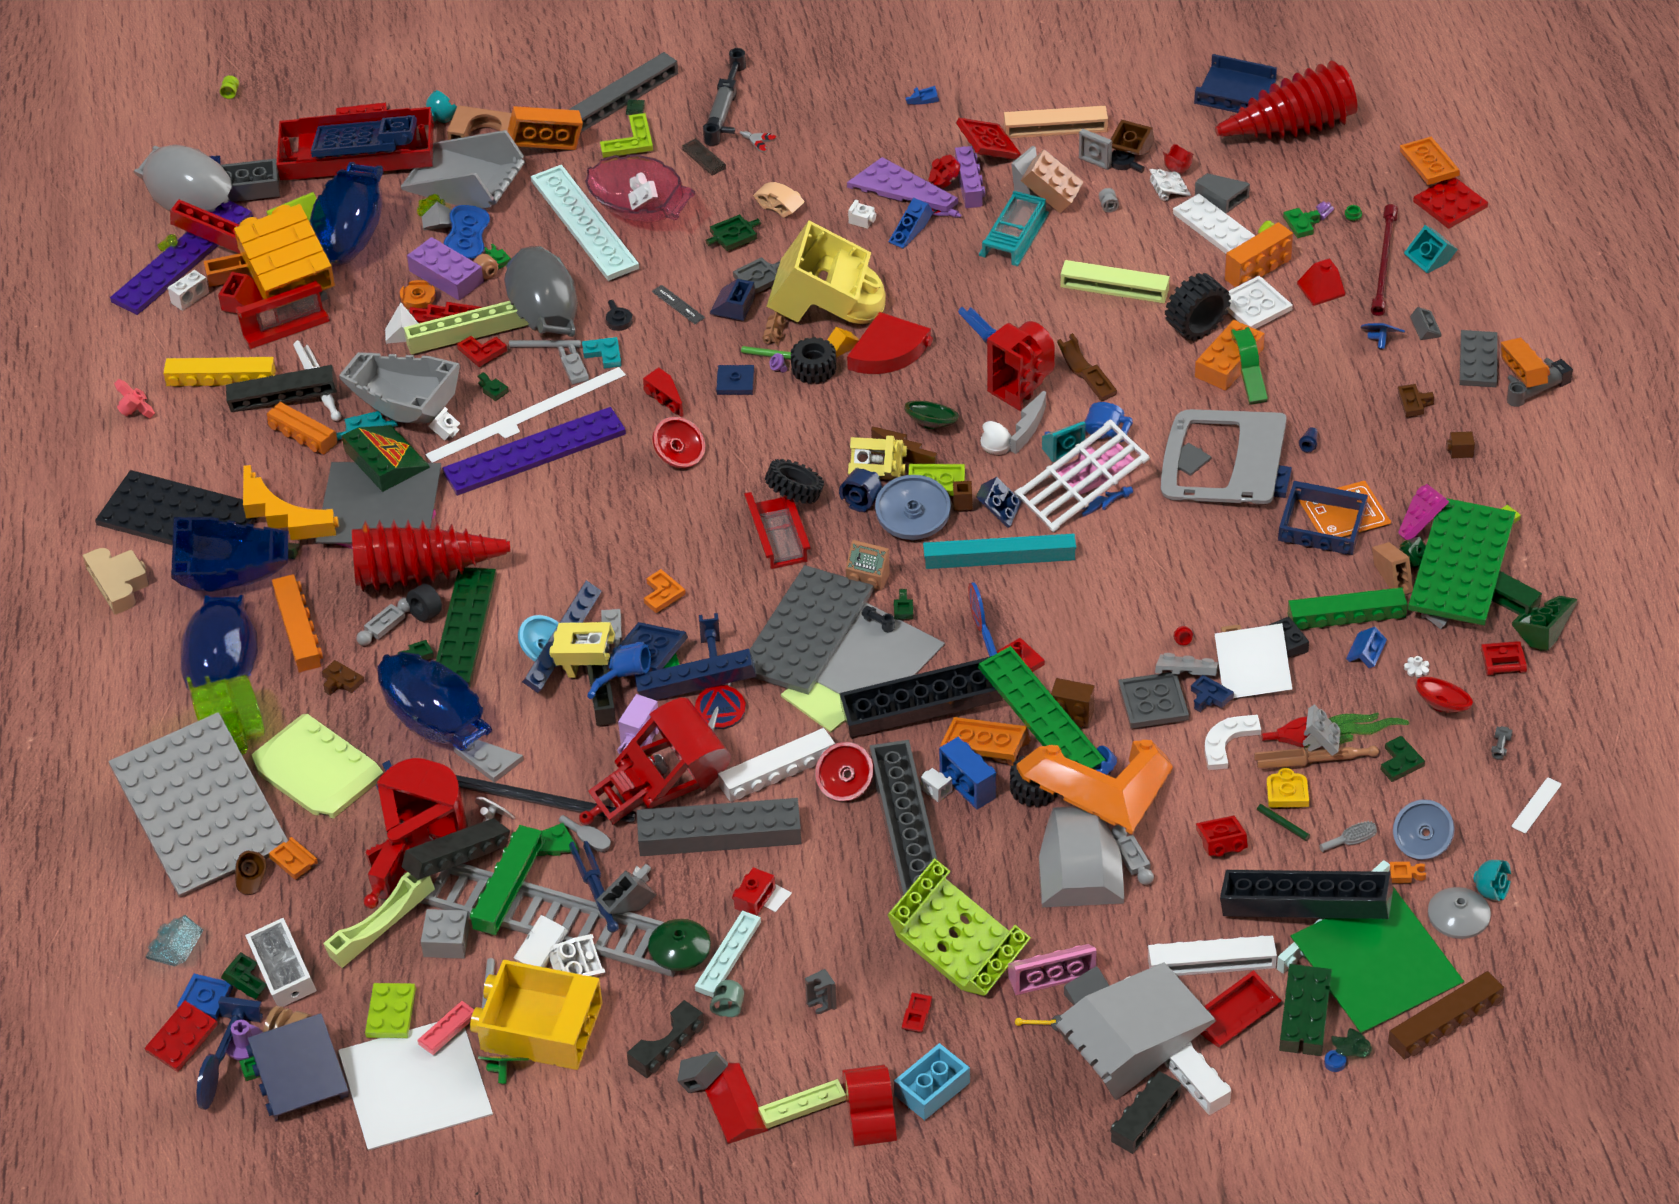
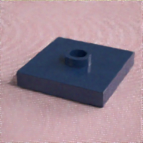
M718 365L717 395H753L754 365Z

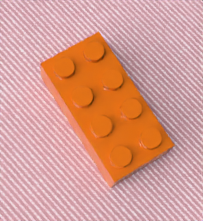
M513 106L507 132L518 147L576 150L583 122L579 110Z
M1278 222L1227 252L1225 280L1234 287H1237L1257 276L1263 277L1282 264L1287 263L1291 260L1293 232Z
M1233 320L1195 361V377L1226 391L1241 375L1240 354L1235 340L1232 339L1231 330H1244L1245 327L1249 326ZM1249 327L1255 338L1259 354L1264 349L1265 333Z

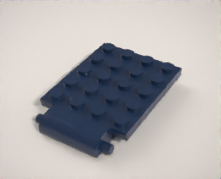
M414 115L382 118L381 121L318 126L311 148V155L321 159L332 155L333 157H340L344 154L355 156L360 153L393 152L396 146L407 145L412 142L417 119Z

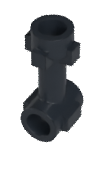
M865 606L862 610L864 619L870 621L873 619L881 623L884 632L889 633L894 630L895 622L892 614H884L882 616L876 613V608Z

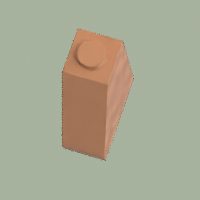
M1390 542L1372 547L1374 565L1390 589L1402 587L1404 594L1411 593L1413 591L1409 557Z

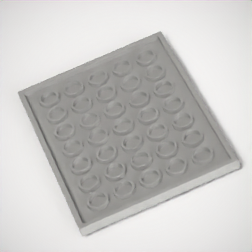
M219 712L109 761V766L179 898L234 873L237 859L244 851L259 852L264 858L269 857V852L283 842L286 843L288 841Z

